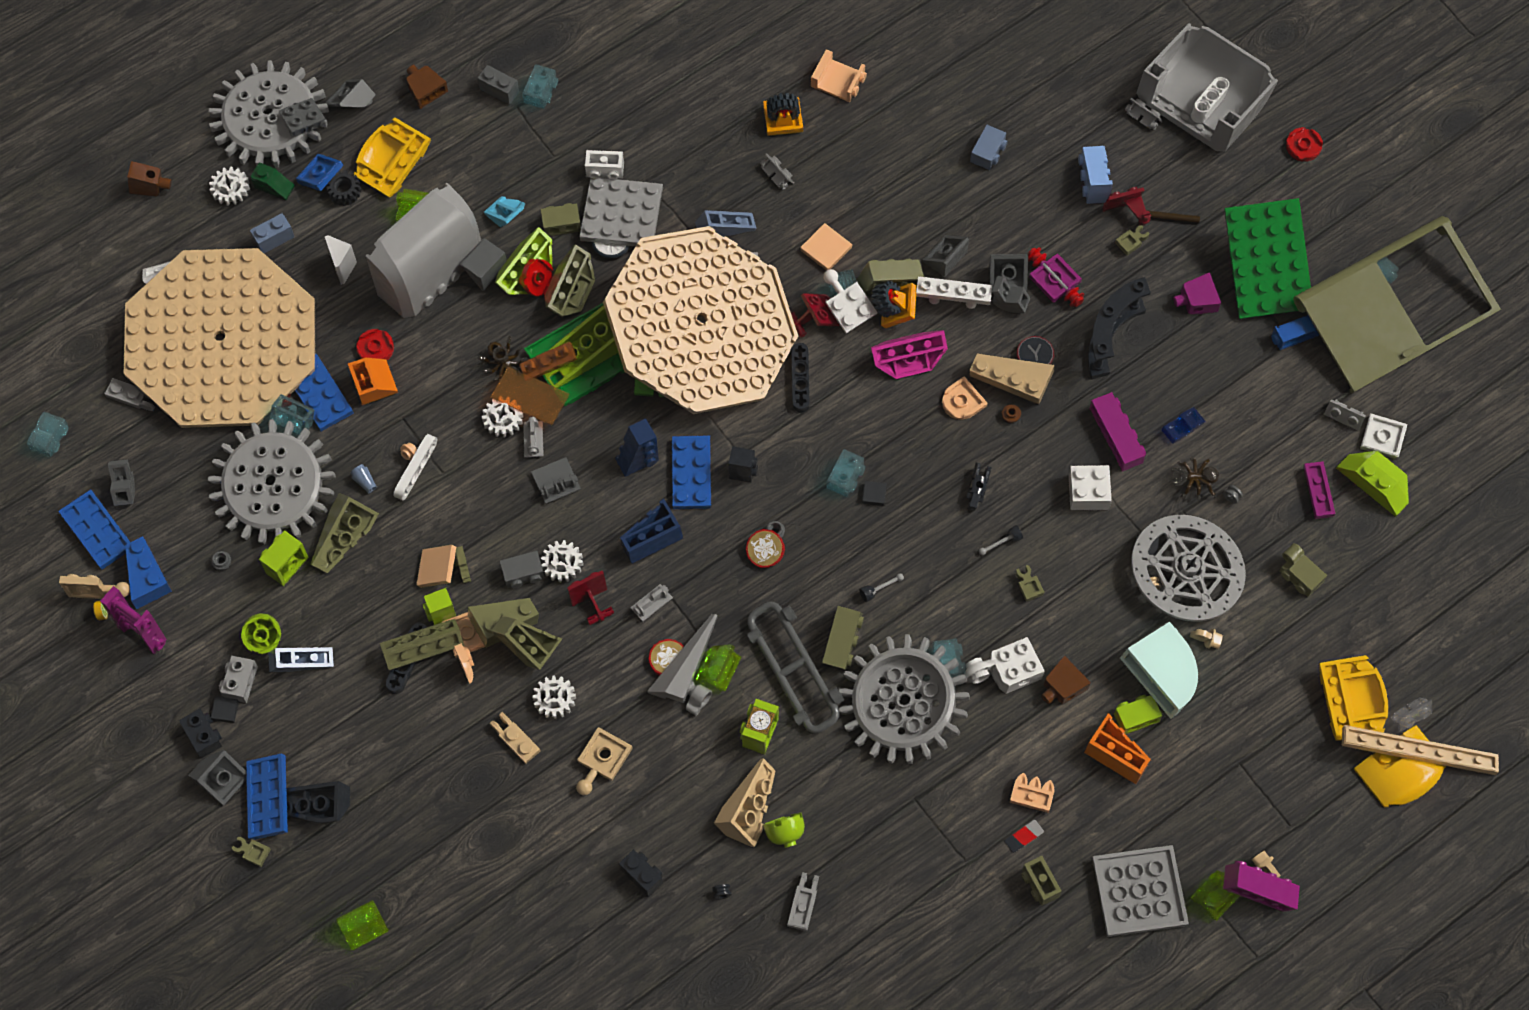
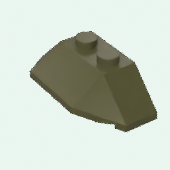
M576 244L573 245L559 263L545 294L546 308L561 317L582 311L595 282L591 255Z

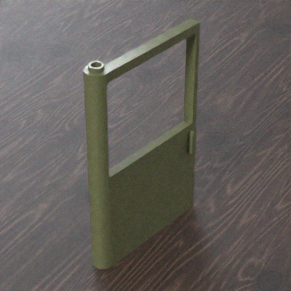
M1444 216L1434 219L1294 296L1295 306L1300 312L1308 314L1349 384L1351 394L1501 310L1452 228L1450 219ZM1436 230L1442 236L1447 234L1488 303L1490 311L1435 342L1425 345L1377 262Z

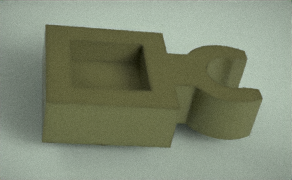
M1140 225L1136 228L1135 233L1129 230L1117 238L1115 244L1126 255H1129L1141 246V241L1148 239L1149 232L1141 234L1143 226Z
M463 546L456 547L455 566L460 567L463 583L471 582Z
M1028 565L1025 566L1026 574H1022L1019 568L1016 569L1017 578L1022 580L1018 583V586L1026 602L1044 595V590L1037 575L1034 577L1030 576L1031 568Z
M237 837L242 846L240 848L232 846V850L237 854L244 853L242 856L244 860L262 867L271 851L270 847L254 840L247 844L244 838Z

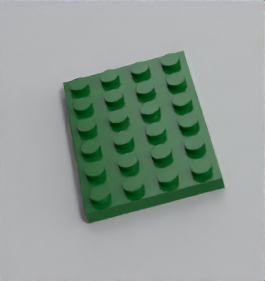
M1299 198L1224 208L1238 318L1243 319L1299 311L1294 304V296L1311 288Z

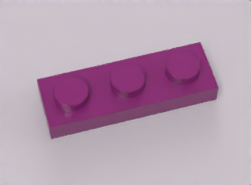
M1324 462L1304 464L1303 468L1315 519L1334 517L1336 513Z

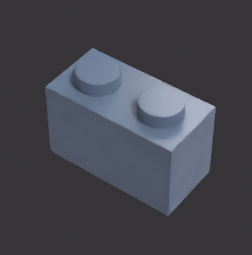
M986 125L971 153L970 162L990 170L993 164H997L1000 158V151H1004L1008 142L1005 140L1006 132Z
M283 213L250 230L254 242L263 253L294 238L292 228Z

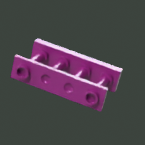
M113 586L100 602L118 629L124 633L128 629L138 633L153 654L157 650H161L167 639L150 612L146 610L141 616L130 608L121 592Z

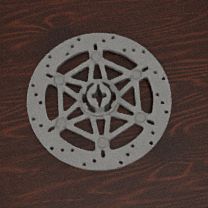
M1171 515L1156 520L1142 531L1132 551V573L1139 590L1154 607L1176 619L1195 622L1217 618L1234 606L1241 596L1245 585V565L1235 542L1220 527L1199 517ZM1176 530L1196 531L1205 535V538L1201 540L1179 536ZM1164 534L1167 542L1156 556L1149 555L1150 545L1156 538ZM1175 542L1178 544V546L1181 548L1183 552H1177ZM1183 542L1197 544V546L1189 551ZM1214 544H1217L1224 552L1230 569L1222 567L1212 548ZM1170 546L1173 557H1162V553ZM1204 547L1205 550L1202 557H1200L1196 552ZM1208 553H1210L1216 566L1204 562ZM1159 562H1171L1172 565L1169 567ZM1147 566L1155 569L1164 587L1163 592H1160L1151 581ZM1205 568L1217 573H1205ZM1161 569L1173 574L1169 582L1166 581ZM1175 578L1181 581L1177 587L1172 588ZM1204 579H1216L1209 589L1206 588ZM1221 580L1229 581L1228 588L1222 597L1212 601L1210 594ZM1194 583H1200L1202 593H1200ZM1188 584L1194 594L1180 592L1179 590ZM1173 596L1199 600L1201 606L1181 605L1172 601Z

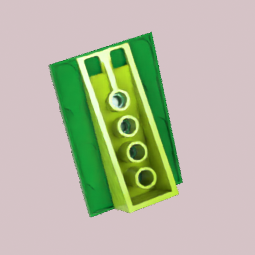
M603 303L524 348L532 359L562 344L572 343L577 360L543 375L564 406L574 403L619 374L625 373Z

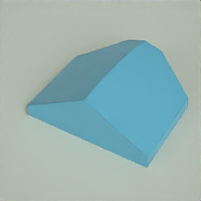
M501 196L484 213L499 227H502L524 209L525 203Z

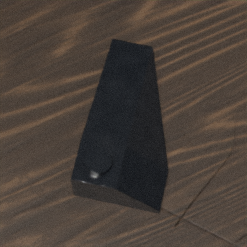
M340 781L286 788L288 816L321 824L340 821L350 807V786Z

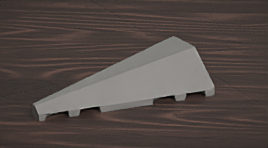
M716 614L709 616L649 688V694L663 699L667 697L684 703L716 623Z

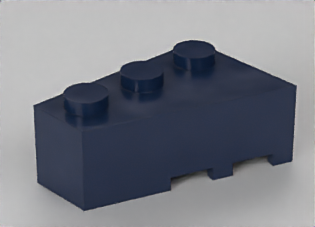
M643 419L629 426L623 439L625 442L624 446L622 445L619 448L621 453L615 457L625 477L646 466L651 467L659 461L657 438L648 421Z
M664 498L653 511L650 510L646 514L647 516L641 522H637L620 537L623 550L631 564L683 539L681 527Z

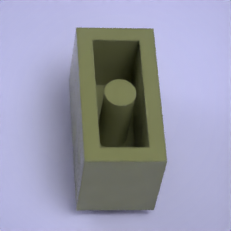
M567 203L557 207L548 206L541 209L544 232L548 236L581 231L577 203Z

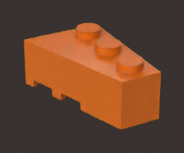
M1108 713L1088 743L1084 753L1134 784H1137L1151 759L1134 741L1132 742L1127 737L1123 728H1119L1112 720L1113 717Z

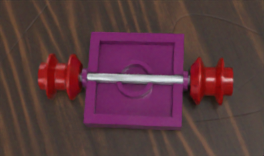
M1040 247L1031 249L1028 252V262L1033 261L1032 266L1038 268L1029 274V278L1053 303L1065 295L1064 300H1070L1071 307L1081 305L1085 294H1079V288L1075 286L1081 283L1082 278L1058 253L1048 261H1045L1047 254H1041Z

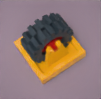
M780 93L779 96L773 95L774 98L770 97L769 100L763 101L767 136L803 132L799 97L794 96V94L789 95V93H785V95H782Z
M887 281L874 287L875 289L872 291L874 293L872 294L874 300L872 302L876 304L875 309H878V313L882 314L881 326L889 328L915 319V284L910 283L899 287L895 282Z

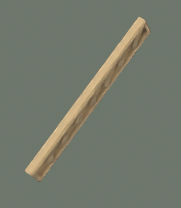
M1344 725L1342 728V746L1486 774L1497 775L1499 773L1498 754Z

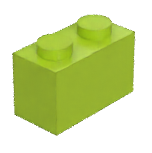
M446 588L424 596L426 603L422 605L429 622L433 621L434 625L456 617Z
M1151 695L1139 696L1131 703L1123 702L1117 706L1114 713L1119 727L1123 728L1125 734L1156 724L1162 718L1159 707Z

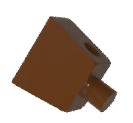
M411 65L407 69L409 74L406 78L407 85L420 109L448 92L446 81L430 67L424 66L418 69L415 65Z
M133 161L130 163L127 176L129 194L158 196L160 188L170 190L172 179L161 177L160 168Z
M1064 656L1046 677L1044 686L1047 690L1041 697L1047 704H1050L1055 698L1061 704H1065L1087 691L1091 682Z

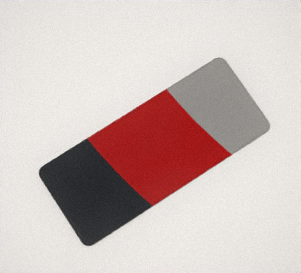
M1033 820L1008 837L1005 843L1015 853L1044 833V830L1036 820Z

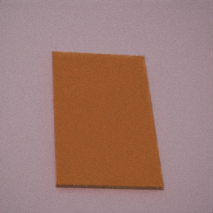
M508 367L490 398L506 403L514 409L553 425L570 394Z

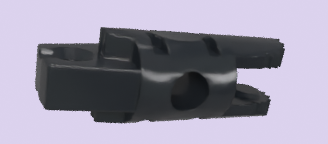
M978 462L975 463L966 496L969 499L967 509L975 511L978 503L983 502L992 467L987 466L984 477L980 476L978 473L981 463Z

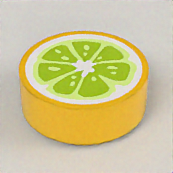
M100 601L94 602L93 609L96 618L99 621L107 619L108 613Z

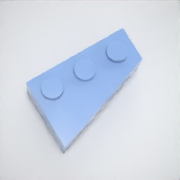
M1105 146L1083 147L1082 153L1078 156L1079 165H1082L1083 169L1080 171V177L1085 185L1082 187L1083 197H1086L1087 204L1105 203L1111 194L1113 185L1112 180L1108 178L1110 169H1107L1108 160Z

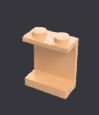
M826 50L811 76V87L850 102L853 96H857L860 82L863 83L867 75L865 73V65L862 64L859 70L832 60L833 52Z

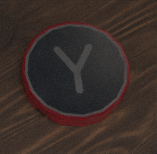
M1031 336L1025 338L1017 348V360L1050 365L1053 362L1054 349L1052 344L1042 337Z

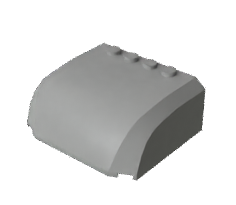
M1188 23L1144 70L1136 94L1148 107L1156 110L1212 149L1226 151L1261 111L1278 80L1274 79L1268 65L1209 27L1202 26L1197 28ZM1217 77L1226 78L1229 81V88L1224 100L1205 122H1194L1191 119V113L1197 99Z
M448 183L445 184V188L441 190L436 188L426 195L375 242L376 248L372 254L366 255L377 295L403 318L416 316L426 306H430L439 294H443L452 282H456L465 271L460 266V263L481 241L479 228L473 212Z

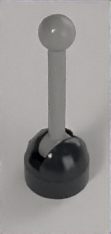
M1017 525L1013 526L1008 530L1007 537L986 548H980L979 554L985 555L990 549L1008 540L1012 542L1022 540L1023 535Z
M897 574L895 578L875 588L869 585L859 589L860 595L865 602H869L875 598L876 591L896 581H902L904 576Z

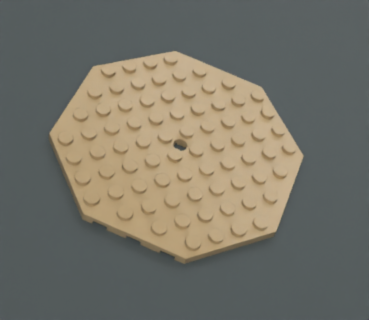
M710 226L641 238L603 301L624 371L692 414L763 400L798 337L777 269L771 264L767 265L762 262L758 256L750 251H745L738 247L737 243L726 236L722 237ZM698 315L706 319L704 324L697 320Z
M258 248L183 250L125 303L124 375L148 398L154 401L160 409L176 421L181 428L251 426V423L254 422L259 425L265 416L273 412L289 393L291 394L297 389L301 382L315 371V299ZM220 332L225 334V338L222 341L215 339L216 335Z

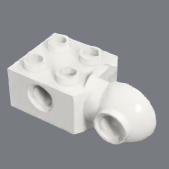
M1028 637L992 651L990 659L982 661L979 657L966 663L965 676L967 681L965 683H980L992 675L999 689L1007 694L1041 680L1045 671Z

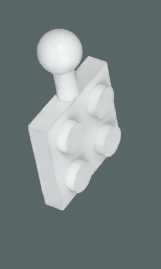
M830 269L824 273V281L827 284H831L837 292L836 296L826 301V305L846 334L877 314V311L858 282L844 290L838 282V273L835 270Z

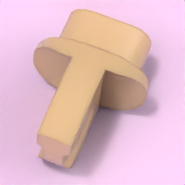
M1197 629L1196 631H1191L1190 634L1191 638L1204 642L1205 647L1208 649L1210 647L1219 649L1221 645L1222 634L1216 633L1215 629H1211L1209 632Z
M1265 851L1252 859L1254 864L1262 868L1265 873H1274L1277 877L1281 876L1271 864V861L1274 859L1273 856L1269 857Z

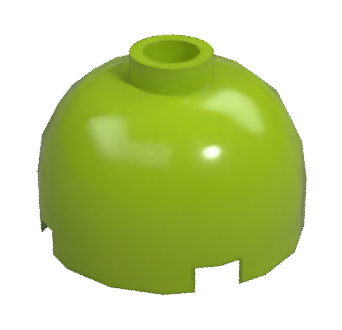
M259 613L252 615L246 620L242 627L241 638L248 650L264 654L277 647L281 638V629L274 617Z
M802 813L791 814V817H780L763 824L768 839L777 845L784 844L785 848L796 845V840L801 838L805 828Z

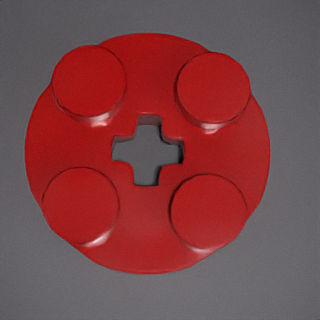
M543 259L528 260L523 268L522 275L519 277V283L523 285L524 290L532 296L546 294L553 278L551 264ZM539 273L538 277L540 279L539 281H536V276Z

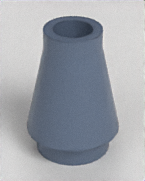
M363 464L351 471L352 479L364 488L367 493H371L377 488L368 468L364 467Z

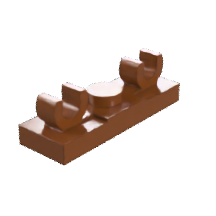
M567 342L521 363L520 367L525 381L529 382L576 361L577 357L572 343Z

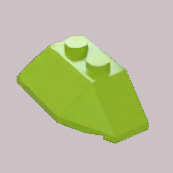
M539 227L536 228L518 245L501 267L495 283L508 295L528 294L524 290L523 285L519 283V277L522 275L523 268L530 259H543L552 266V239ZM539 273L536 276V281H539L540 279L538 277Z
M1371 451L1349 454L1336 467L1337 470L1395 517L1408 505L1407 474L1380 452Z

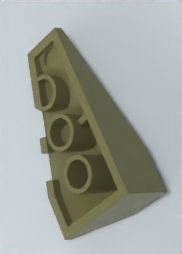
M339 493L329 511L311 565L328 573L344 557V554L351 547L353 548L363 535H366L371 530L379 513L349 496Z

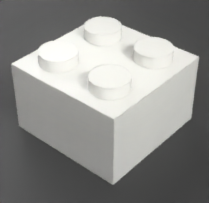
M1109 465L1070 467L1069 492L1071 510H1109L1111 504Z

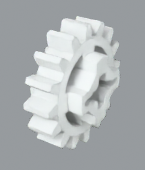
M230 167L229 171L223 168L222 173L216 171L217 177H211L213 182H209L210 192L215 200H219L220 204L225 201L227 205L230 202H233L235 205L237 203L236 200L243 201L242 196H248L247 190H250L249 180L244 172H240L239 168L235 171L233 167Z
M499 397V401L492 399V405L486 404L487 409H483L484 416H482V420L485 422V429L489 428L490 434L495 431L496 437L500 433L503 434V437H506L508 432L513 435L514 429L519 431L518 424H523L521 419L523 418V412H521V406H517L516 400L510 402V398L507 397L504 401L502 397Z
M563 540L561 545H559L558 541H555L554 547L549 544V551L544 550L545 557H541L542 569L545 570V575L549 576L551 574V580L553 581L555 578H558L560 583L562 578H565L567 582H569L570 576L575 579V572L580 573L581 568L579 566H583V561L581 560L583 556L582 553H579V548L575 547L573 549V543L571 542L569 545H566L565 540ZM575 558V563L572 567L571 562H573V559Z
M554 675L550 681L545 677L544 684L540 681L538 682L540 688H534V692L537 695H533V701H536L534 706L539 708L540 714L545 712L546 718L551 714L556 719L557 714L564 717V711L571 712L569 706H575L573 700L576 699V694L573 693L575 691L574 687H569V680L564 683L563 677L556 680ZM567 692V695H568V696H567V700L564 701V698H563V697L565 696V693ZM544 693L546 697L543 699L544 702L542 703L541 697Z

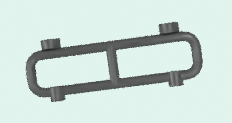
M766 602L749 614L747 624L750 632L747 635L752 643H758L797 713L793 716L799 726L803 724L806 730L811 733L823 732L837 722L839 718L837 705L844 701L836 687L830 691L828 690L790 623L797 619L791 606L788 605L782 609L778 603ZM769 609L776 612L801 657L782 670L766 644L761 631L755 624L756 618ZM804 664L832 712L829 719L817 726L812 725L809 716L802 708L785 677Z

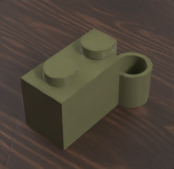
M1293 543L1282 554L1286 563L1280 569L1281 575L1285 580L1291 581L1301 594L1309 597L1324 583L1327 575L1304 555V551L1299 545Z

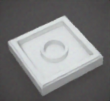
M1370 413L1360 449L1369 452L1378 451L1383 456L1397 460L1407 424Z

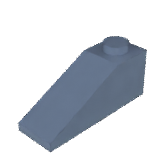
M705 210L695 222L697 228L710 226L722 237L757 229L753 214L746 212Z
M332 647L275 648L268 653L270 672H291L334 667Z

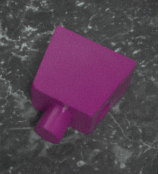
M1210 273L1184 283L1181 295L1173 297L1175 306L1185 305L1189 314L1218 312L1221 305Z

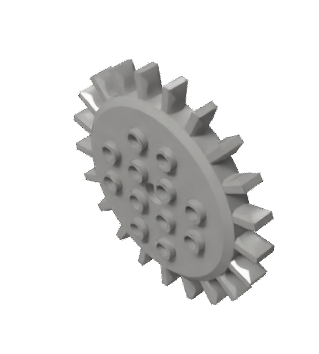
M271 60L267 62V71L258 72L257 66L252 63L250 68L253 75L246 78L239 70H236L235 75L239 82L235 86L225 80L222 82L223 88L229 92L227 96L215 93L213 95L214 101L222 104V108H209L211 117H221L222 121L209 123L211 131L225 130L224 133L215 137L217 145L219 146L230 140L232 143L225 149L227 156L230 157L238 149L241 150L242 153L239 156V160L243 165L250 155L256 156V165L259 162L263 164L264 157H272V163L276 168L279 167L280 161L278 156L287 154L288 159L292 163L296 162L293 150L298 147L308 154L310 149L305 142L306 139L310 137L320 142V133L314 130L310 131L309 127H307V133L303 129V134L297 137L295 135L291 136L289 133L290 129L279 113V110L313 98L314 101L326 98L323 89L313 93L310 92L311 89L318 85L317 79L312 77L303 83L301 80L306 75L304 68L301 67L292 76L289 74V62L284 63L281 72L274 71ZM327 103L316 104L322 113L329 112ZM268 108L273 110L270 114L263 113ZM325 120V124L322 127H327V120Z
M273 419L269 420V432L261 434L260 428L255 422L251 423L253 437L246 440L241 432L236 431L235 436L241 444L234 450L230 445L223 443L221 447L226 453L230 454L226 462L220 459H213L212 461L216 467L222 468L223 472L222 476H209L208 481L212 484H221L222 491L210 494L209 498L212 501L224 499L226 503L225 506L216 510L215 513L220 518L232 512L234 517L227 523L226 527L232 531L240 522L244 523L245 528L241 533V537L245 540H248L253 529L260 530L258 542L264 545L268 532L275 531L276 537L288 528H291L292 533L297 538H300L301 532L297 527L298 523L305 520L309 526L314 528L316 523L309 516L314 508L322 513H327L328 511L323 504L318 503L320 495L334 496L333 490L322 487V480L336 478L333 471L321 472L320 468L321 465L332 461L331 456L326 454L316 458L314 453L323 446V443L318 439L307 447L304 442L309 437L310 431L304 428L299 436L295 438L291 436L294 424L290 421L285 425L284 433L276 432L277 424ZM261 449H266L264 454H260ZM281 449L285 450L283 455H279ZM245 467L244 472H239V469ZM264 467V471L258 473V469ZM283 468V472L278 474L277 470ZM301 468L302 472L300 474H296V470ZM269 476H274L276 479L273 485L266 484V479ZM243 485V490L238 491V486ZM262 486V490L257 492V487ZM278 486L281 487L280 492L275 491ZM296 487H300V491L298 493L294 492ZM256 505H261L259 510H255ZM276 505L280 506L278 511H274Z
M905 634L903 648L895 649L894 641L889 636L886 637L888 651L880 654L875 645H869L870 652L874 658L868 663L862 657L856 655L854 659L858 666L863 669L859 675L845 671V677L849 681L855 682L853 690L839 689L842 697H851L852 705L840 707L839 712L841 715L855 714L856 719L848 722L844 727L847 732L853 731L858 727L862 728L864 732L855 740L858 747L862 746L870 738L875 742L869 753L872 757L875 758L883 746L889 749L887 754L889 763H894L896 751L899 750L905 751L907 763L913 764L912 750L921 748L923 755L928 760L931 759V752L927 747L928 744L936 741L942 749L948 748L946 741L941 737L945 730L957 736L960 734L959 729L950 722L953 716L959 718L968 717L966 711L955 707L956 701L970 700V695L967 692L956 693L954 686L965 683L967 678L965 674L954 678L950 677L949 672L956 668L959 663L956 658L950 660L945 665L939 661L946 652L944 646L941 645L931 655L926 652L930 642L928 638L924 637L920 648L914 649L911 648L912 640L910 635ZM907 669H912L911 674H906ZM929 676L930 680L925 682L923 678ZM881 679H886L885 684H880ZM899 686L904 687L902 692L897 691ZM916 694H922L920 699H915ZM873 696L878 697L876 702L871 701ZM902 696L910 697V702L907 705L900 704L899 700ZM935 701L940 702L939 706L934 707L933 703ZM890 704H896L894 709H889ZM909 711L914 712L912 717L907 716ZM926 719H931L929 725L924 723ZM883 721L887 722L886 727H881ZM900 729H905L903 735L898 734Z

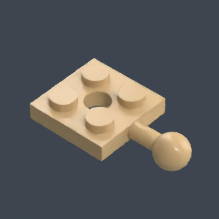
M74 574L60 576L59 584L68 597L102 599L113 586L121 592L123 597L128 596L130 593V586L126 582H119L115 586L104 585L100 578L94 575H87L86 577H79Z
M598 727L578 758V763L591 770L585 779L577 783V792L580 795L590 794L592 791L591 783L597 774L613 781L633 749L632 745ZM602 750H609L611 752V755L606 759L599 756Z

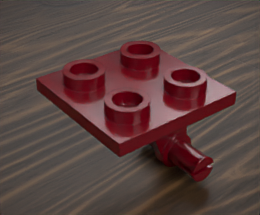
M1133 187L1124 193L1114 192L1109 195L1102 208L1103 211L1127 205L1138 218L1139 225L1142 226L1148 224L1151 217L1150 212L1146 211L1142 199V194L1145 191L1144 187L1139 189Z
M803 293L801 297L809 310L799 319L795 312L791 313L800 338L807 334L802 325L814 318L818 326H840L826 305V301L831 299L827 294Z
M603 571L593 572L587 578L575 581L567 587L572 606L587 599L593 605L597 614L586 618L589 625L598 621L602 622L605 620L604 618L614 614L611 606L600 611L593 597L607 590Z

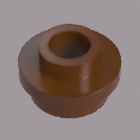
M1007 405L1002 411V417L1008 423L1017 422L1021 417V410L1016 405ZM1013 411L1015 414L1010 415L1008 412Z

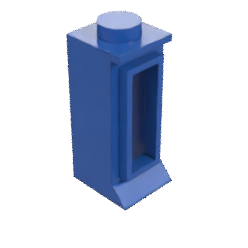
M1308 315L1283 324L1278 328L1275 326L1271 335L1273 343L1278 346L1279 350L1320 336Z

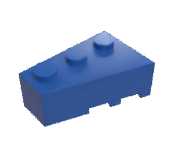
M142 536L126 544L131 601L135 608L139 609L172 592L144 537Z

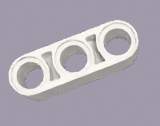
M1217 77L1197 99L1191 113V119L1194 122H1205L1224 100L1229 88V81L1226 78Z

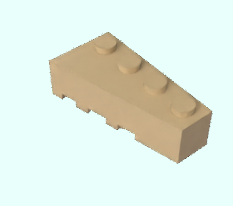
M983 354L976 355L970 368L971 377L1037 404H1040L1054 372V365Z

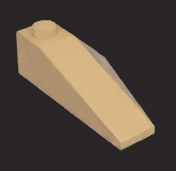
M764 758L759 760L724 804L714 822L726 836L751 847H755L763 831V814L767 813L768 808L765 804L767 795L771 793L775 770Z

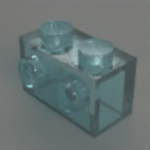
M535 64L523 91L524 103L545 108L546 103H549L551 100L553 88H556L558 84L556 70Z
M280 394L271 407L270 420L273 419L277 425L285 427L288 421L294 424V433L300 434L304 428L309 430L313 425L314 409Z
M843 449L827 480V488L848 497L850 491L854 492L856 489L858 476H862L865 471L864 458Z

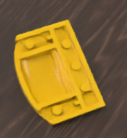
M393 118V122L386 126H380L368 138L356 161L357 173L354 172V175L359 180L389 198L402 187L401 184L420 157L424 156L431 141L429 137L397 118Z
M1366 655L1319 663L1321 684H1323L1331 720L1330 725L1336 741L1342 740V728L1344 725L1384 733L1385 728L1383 729L1388 718L1387 693L1379 671L1367 661L1369 658Z
M1417 725L1401 735L1429 741ZM1375 753L1356 766L1354 770L1385 808L1389 807V805H1405L1423 796L1437 783L1446 766Z

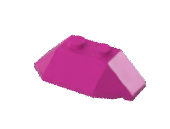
M944 330L917 333L888 340L871 347L874 365L895 379L932 371L948 349Z

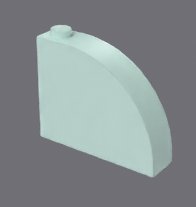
M1170 622L1129 647L1120 657L1170 719L1183 709L1195 693L1198 683V669L1195 657L1187 642Z

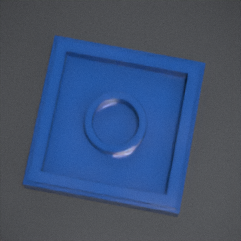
M317 154L298 175L296 181L301 185L321 191L343 167V164L339 160Z

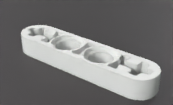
M430 434L424 437L394 491V497L400 500L406 499L437 444V437Z

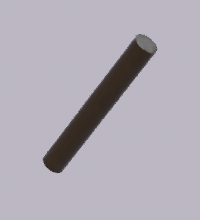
M1149 211L1151 214L1150 218L1190 223L1200 222V216Z

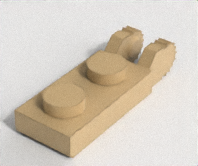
M502 712L499 714V717L508 727L503 731L495 721H491L490 725L499 734L504 743L527 764L540 752V749Z

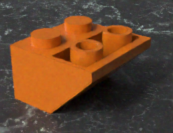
M363 358L348 363L362 405L398 393L387 360Z

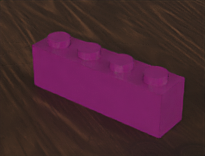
M1111 392L1091 400L1090 410L1122 472L1143 464L1146 455L1145 448L1137 441V433L1134 429H1131L1129 418L1126 413L1122 412L1119 399L1115 398Z
M1235 861L1234 864L1225 866L1224 890L1282 912L1298 910L1300 886L1292 883L1290 879L1278 878L1274 873H1265L1261 868L1247 866V863L1243 861Z

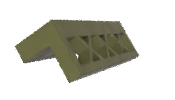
M451 619L382 642L380 646L388 670H392L455 649L454 646L462 643V646H464L456 620Z

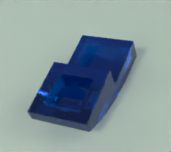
M1193 407L1180 414L1178 419L1163 426L1162 432L1174 444L1205 423V420Z

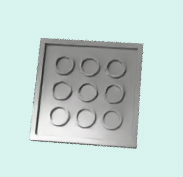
M590 178L580 241L636 246L641 238L655 236L663 184L619 179L612 180L609 178Z
M1173 845L1092 857L1107 937L1189 925Z

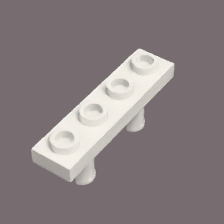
M918 277L916 296L929 298L931 304H938L940 299L966 302V306L973 309L977 304L990 305L992 285Z

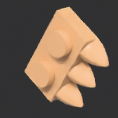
M461 643L454 646L470 684L473 680L471 667L474 666L468 648L464 649Z
M1025 773L1020 774L1015 781L1010 803L1049 813L1054 795L1052 781H1047L1041 789V783L1037 776L1027 785L1028 781Z

